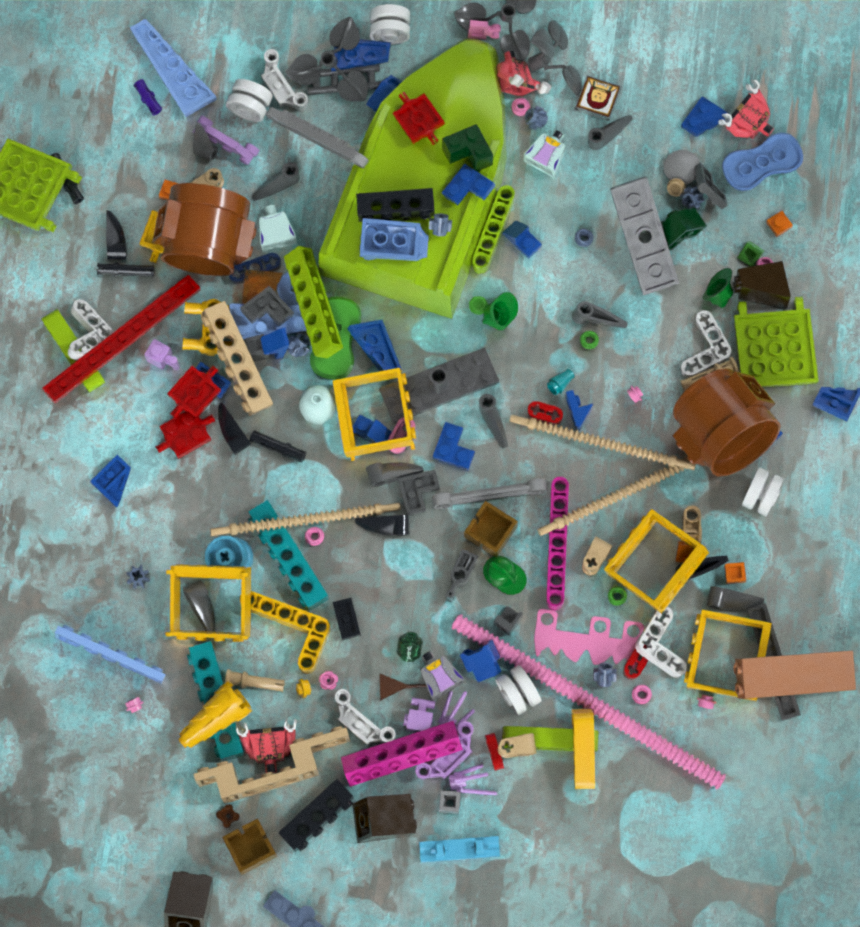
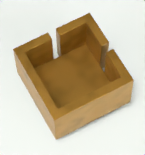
M485 501L476 513V519L473 518L464 531V538L478 547L482 544L483 550L497 558L518 527V521Z
M258 818L242 826L244 834H241L239 829H236L222 837L241 875L277 857Z

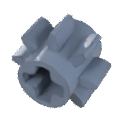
M536 106L535 109L531 107L526 111L525 123L529 125V128L536 130L537 127L542 128L546 125L548 117L546 115L547 112L543 111L544 108Z
M688 186L684 189L685 192L680 195L682 197V204L688 209L692 207L697 209L701 206L700 203L705 201L703 194L698 190L697 186L692 189Z
M437 213L434 214V218H430L429 230H433V235L446 236L447 232H451L452 220H448V215Z
M295 334V336L291 335L288 339L289 347L287 350L292 356H306L310 351L308 347L310 342L306 336Z
M142 565L139 568L132 566V571L126 572L127 576L130 577L127 583H133L135 590L137 586H141L144 589V584L150 582V579L146 577L149 571L145 570L143 572ZM141 574L142 578H138L136 581L134 577Z
M601 663L598 665V668L593 670V681H597V684L601 687H609L612 685V682H616L617 669H613V666L609 663Z

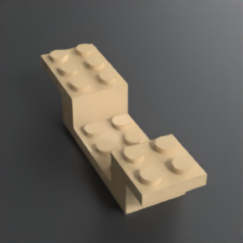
M339 726L332 728L330 733H315L312 735V738L304 740V738L296 739L293 741V744L289 745L296 768L288 766L280 769L281 772L273 774V772L262 774L260 779H245L242 781V784L239 783L232 762L228 763V761L217 763V767L211 769L209 767L200 768L197 770L198 773L194 774V778L199 787L217 782L221 799L224 804L319 776L313 753L350 742L347 728Z

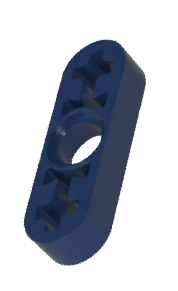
M268 253L235 265L234 272L238 271V273L242 274L237 279L234 276L235 273L229 275V279L234 284H241L277 271L281 266V259L276 253ZM273 258L276 261L274 266L268 264L270 262L269 259ZM262 261H264V264H267V265H265V266H266V269H265V270H264V268H263ZM253 264L259 265V272L252 273L249 270L250 266ZM245 267H246L248 276H246V274L243 273V272H244V269H243V268H245Z

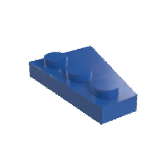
M360 39L354 49L345 50L342 48L341 51L334 54L338 59L337 66L340 70L388 62L391 42Z
M382 319L350 325L347 328L378 371L395 368L401 369Z

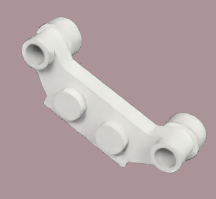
M268 49L264 53L266 64L264 74L261 75L262 80L280 107L285 105L298 111L306 110L308 105L307 95L302 92L294 93L277 67L279 61L278 52L274 49Z
M340 689L336 692L335 700L340 712L338 721L365 744L386 743L395 740L396 734L393 728L384 727L379 729L350 704L351 696L347 690ZM343 696L347 698L345 701H340V698ZM386 734L392 735L389 739H386L384 736Z

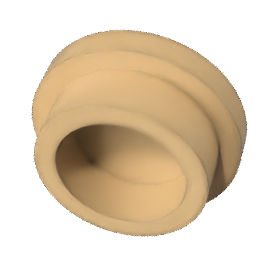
M673 178L668 182L667 190L670 195L679 197L685 192L686 186L681 179Z

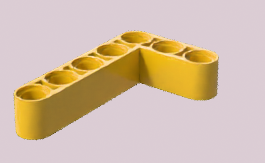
M251 591V597L254 598V602L251 604V613L308 634L298 658V666L304 674L314 672L331 629L328 620ZM265 604L272 605V609L267 612L263 611L262 607ZM284 610L290 612L287 618L280 617V614ZM301 617L308 618V622L305 625H300L298 620ZM325 624L327 627L323 632H319L316 630L317 625ZM318 642L319 647L316 650L309 648L310 643ZM304 660H311L312 665L310 667L304 668L302 666Z

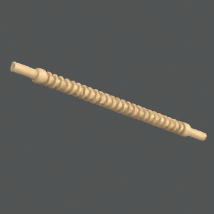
M515 415L510 417V422L527 426L530 430H542V433L547 431V434L552 433L553 436L558 434V437L562 435L563 438L568 437L569 440L573 438L576 441L577 439L579 442L584 441V444L587 442L589 445L594 444L595 447L597 445L600 448L604 446L606 450L608 448L611 451L615 449L616 452L621 451V454L626 452V455H629L630 453L632 457L637 455V458L641 456L642 459L647 458L648 461L650 459L653 462L657 460L659 464L663 462L666 465L667 463L670 467L679 466L690 470H695L696 464L679 459L676 455L668 456V453L663 455V452L659 454L657 450L652 452V449L648 451L647 448L642 449L641 446L637 448L636 445L632 447L631 444L626 445V442L621 444L620 441L615 442V439L610 441V438L606 440L605 437L599 438V435L595 437L594 434L589 435L588 432L586 434L583 431L579 433L578 430L573 431V428L568 430V427H565L564 429L562 425L557 427V424L553 426L552 423L547 424L546 421L542 423L539 420L538 422L535 418L527 419Z
M679 466L663 467V470L659 469L658 473L649 474V477L644 476V479L640 478L639 482L635 481L634 484L625 485V488L621 487L620 491L615 490V493L606 494V497L602 496L601 500L596 499V502L587 503L586 507H581L582 509L577 508V511L572 510V513L568 512L567 516L562 515V518H555L554 522L537 529L538 534L542 536L555 529L560 530L565 525L568 526L569 522L579 521V518L583 519L584 515L588 517L589 513L593 514V511L598 512V509L602 510L603 506L608 507V504L617 503V500L621 501L622 497L627 498V495L636 494L637 490L641 492V488L646 489V486L655 485L656 481L660 483L661 479L665 480V477L670 478V475L679 474V471H684V468Z
M378 503L368 507L364 505L363 508L358 506L357 509L355 507L352 509L347 508V510L342 508L341 511L337 509L336 512L334 510H331V512L326 510L325 513L322 511L320 514L315 512L314 515L312 513H309V515L305 513L304 516L299 514L298 517L293 515L292 518L290 516L288 518L283 516L282 519L277 517V520L272 518L270 521L269 519H266V521L261 519L260 522L255 520V523L250 521L249 524L247 522H244V524L239 522V525L231 523L226 527L211 528L210 535L230 534L233 536L239 532L240 534H243V532L248 533V531L253 533L254 530L259 532L260 529L264 531L265 529L270 530V528L275 530L276 527L281 529V526L284 528L289 526L291 528L292 525L297 527V524L302 526L303 523L305 525H308V523L313 524L314 522L318 524L319 521L324 523L325 520L327 522L330 520L334 522L335 519L340 521L341 518L345 520L346 517L348 519H351V517L356 519L357 516L359 518L362 515L367 517L368 514L370 516L373 514L378 516L384 512L401 510L400 503L386 505Z

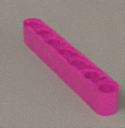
M561 476L554 478L551 484L550 523L554 522V519L557 517L567 516L569 483L566 478ZM557 484H563L565 486V489L562 491H558L555 488V486ZM561 502L564 504V508L556 509L554 504ZM567 525L560 530L555 529L549 532L546 603L548 608L554 611L561 609L564 604ZM554 540H560L562 541L563 545L560 547H555L552 544V542ZM558 558L562 561V564L555 566L551 561ZM554 577H558L561 580V583L559 585L552 584L551 579ZM557 596L561 601L558 604H553L550 598Z

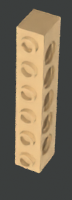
M223 301L204 309L201 313V320L205 327L208 326L210 340L218 348V357L221 361H224L226 374L229 378H232L235 384L233 388L243 401L241 405L244 412H248L249 416H252L270 408L273 402L226 302ZM215 322H222L224 328L218 329L215 325ZM223 339H230L232 346H226L223 343ZM231 356H238L240 363H234L231 360ZM239 373H246L248 380L243 381L239 377ZM247 391H255L256 398L249 397Z

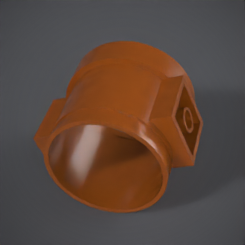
M197 183L173 185L170 190L169 199L159 207L152 243L163 246L161 260L174 268L207 276H229L234 273V264H241L251 257L253 252L251 242L255 238L256 228H254L255 222L248 220L251 203L247 198L238 193L216 186Z
M723 368L703 376L680 396L674 406L673 417L679 422L681 427L672 436L676 440V445L685 451L687 459L692 464L707 466L715 476H727L744 469L762 456L776 440L781 425L770 411L776 403L754 376Z

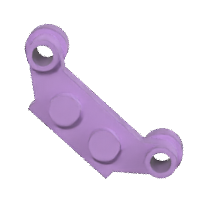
M201 115L197 121L205 129L211 143H219L228 153L234 152L240 156L239 160L245 165H249L253 157H256L260 151L250 143L243 147L237 141L211 127L213 122L205 116Z
M464 721L458 726V734L463 750L437 758L431 765L427 763L418 764L415 769L417 777L422 780L442 777L445 780L473 753L470 749L471 736L474 731L473 725L468 721ZM468 729L469 732L465 734L462 732V730ZM426 770L427 774L421 775L420 771Z

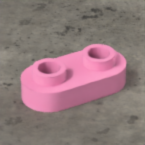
M404 417L398 420L388 440L408 437L407 431L402 429L406 426ZM410 421L411 427H415L414 421ZM407 446L391 449L390 451L394 454H400L405 451Z

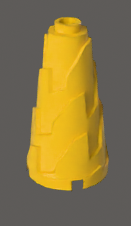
M229 680L214 692L215 695L202 706L203 708L179 733L180 738L178 740L185 748H192L201 741L207 740L221 729H225L235 721H240L253 711L238 689H232L234 685Z

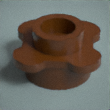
M227 804L225 808L216 813L217 819L223 822L225 828H229L231 823L238 821L240 815L235 813L231 804Z

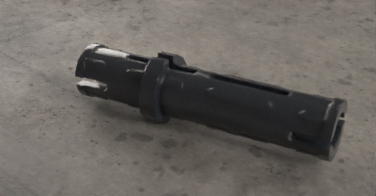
M53 153L52 155H50L62 160L59 153ZM66 178L63 189L65 192H68L74 204L81 203L84 197L77 187L78 184Z
M118 262L114 264H97V275L154 277V265H125Z
M256 430L250 436V442L282 454V457H289L300 463L306 457V451L292 446L289 442H281Z

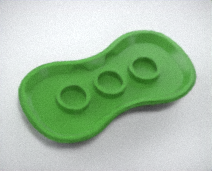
M336 296L329 297L328 301L343 349L329 358L315 357L313 351L310 355V365L314 373L322 378L331 380L343 379L351 373L354 366L353 336L347 328L350 325L361 323L362 318L360 307L356 302L348 298Z

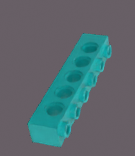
M268 500L248 511L250 516L248 521L255 523V520L260 522L261 519L263 521H266V519L270 521L272 518L277 520L278 517ZM281 526V529L276 527L275 530L270 528V530L265 529L262 531L260 529L259 539L263 545L267 543L270 549L267 550L272 560L277 559L280 565L277 566L283 576L287 575L290 581L287 583L293 592L297 591L299 594L298 601L303 609L307 607L310 612L328 601V594L287 529ZM275 537L282 538L279 544H273L272 540ZM284 553H291L292 557L289 560H283L282 555ZM294 569H301L302 573L299 576H293L292 571ZM308 584L312 586V590L310 592L302 591V587L304 585Z
M211 641L189 647L190 653L187 654L189 665H193L195 672H192L195 684L199 683L200 690L197 691L200 702L204 701V704L224 684ZM202 661L209 662V666L206 669L199 668V664ZM208 679L214 680V685L210 688L204 686L205 681ZM235 722L210 737L211 739L215 738L217 746L213 747L216 758L220 757L222 762L245 755L240 737L236 732ZM223 735L231 737L230 741L226 744L220 742Z

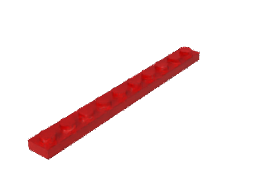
M187 275L42 387V391L56 404L201 291L200 286Z

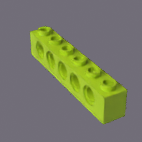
M298 246L283 256L286 269L288 270L296 301L311 342L312 351L315 357L329 358L343 349L342 341L312 248Z

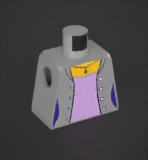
M431 651L421 656L426 666L420 669L432 701L464 683L463 676L445 656L436 660Z

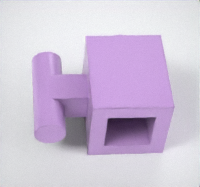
M154 339L144 354L147 362L162 370L166 365L171 366L173 370H178L180 365L175 356L172 357L171 348Z
M412 697L411 705L418 706V710L410 709L409 714H405L403 725L407 726V732L417 733L432 727L433 713L426 712V708L434 709L436 701Z

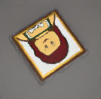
M587 75L575 105V110L610 121L622 86Z

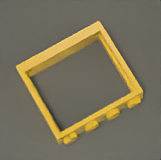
M651 509L646 516H642L637 528L635 527L631 530L626 542L620 544L615 556L608 560L609 563L604 568V571L662 614L709 552L701 543ZM657 522L694 550L657 598L653 600L617 574V572Z
M702 610L701 614L697 613L695 625H698V631L693 633L691 644L695 645L694 652L689 653L688 663L691 664L690 672L686 671L684 683H687V688L738 698L734 690L694 683L706 619L762 629L757 657L766 656L772 623ZM747 698V699H745V700H750V701H755V702H757V698Z

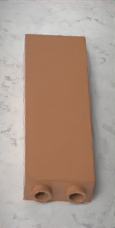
M853 651L735 659L733 666L737 678L735 692L738 695V699L856 690Z

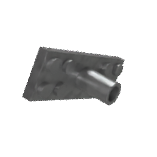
M644 176L610 188L642 294L647 295L679 284L647 177ZM646 230L642 236H639L640 232Z
M484 347L407 377V384L404 387L405 391H409L410 402L407 403L408 409H412L413 416L498 384L499 379ZM398 381L379 388L393 424L404 417Z

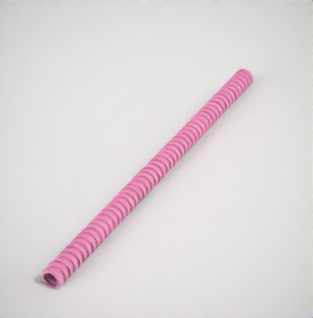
M462 614L458 615L453 622V630L457 629L458 633L461 632L463 636H468V639H473L474 643L478 642L479 646L486 645L492 639L500 658L503 657L505 662L508 660L510 665L514 664V667L520 665L526 674H530V677L534 676L535 680L539 679L540 683H545V686H550L552 690L555 689L556 693H562L561 696H567L566 699H572L573 703L577 702L578 706L582 705L583 709H592L594 716L598 715L599 719L603 718L604 722L608 721L609 725L613 724L614 728L618 727L621 732L623 730L624 734L630 735V738L634 737L635 741H641L640 744L643 745L644 743L647 748L651 747L652 751L656 750L657 754L661 753L662 757L666 756L668 761L671 759L673 764L677 763L678 767H683V770H689L688 773H694L693 776H698L700 780H705V783H710L711 787L715 786L716 790L720 788L725 780L726 774L722 775L720 774L721 771H715L714 767L710 768V765H705L704 761L700 762L698 757L694 758L693 754L689 755V752H684L683 748H677L678 745H672L673 742H668L661 735H656V732H651L650 728L646 729L645 725L641 726L640 722L636 723L635 719L631 720L630 716L626 717L625 713L622 712L621 714L619 709L615 710L614 706H609V703H603L604 700H598L599 697H593L592 693L588 694V691H583L582 687L578 688L576 683L572 684L571 680L567 681L566 677L562 678L561 674L557 675L556 671L552 672L551 668L547 669L546 665L542 666L541 662H536V659H531L529 655L526 656L525 652L521 653L520 649H514L515 646H509L510 643H504L503 639L499 640L498 636L494 637L493 633L489 634L488 630L484 631L483 627H478L477 623L473 624L472 620L468 621L467 617L463 618Z

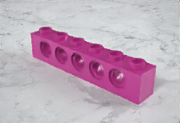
M450 721L343 756L341 761L344 774L351 787L463 749L455 723Z

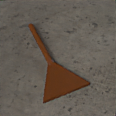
M380 673V701L405 688H426L425 684H405Z

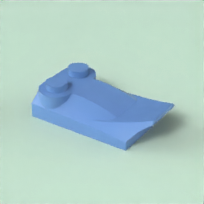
M363 218L360 257L366 260L377 258L418 261L427 257L429 236L422 230L420 223Z

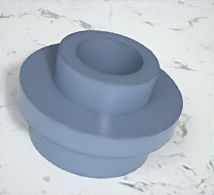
M583 228L576 232L575 242L577 245L588 247L592 244L594 237L590 230ZM586 236L587 240L582 241L581 237Z

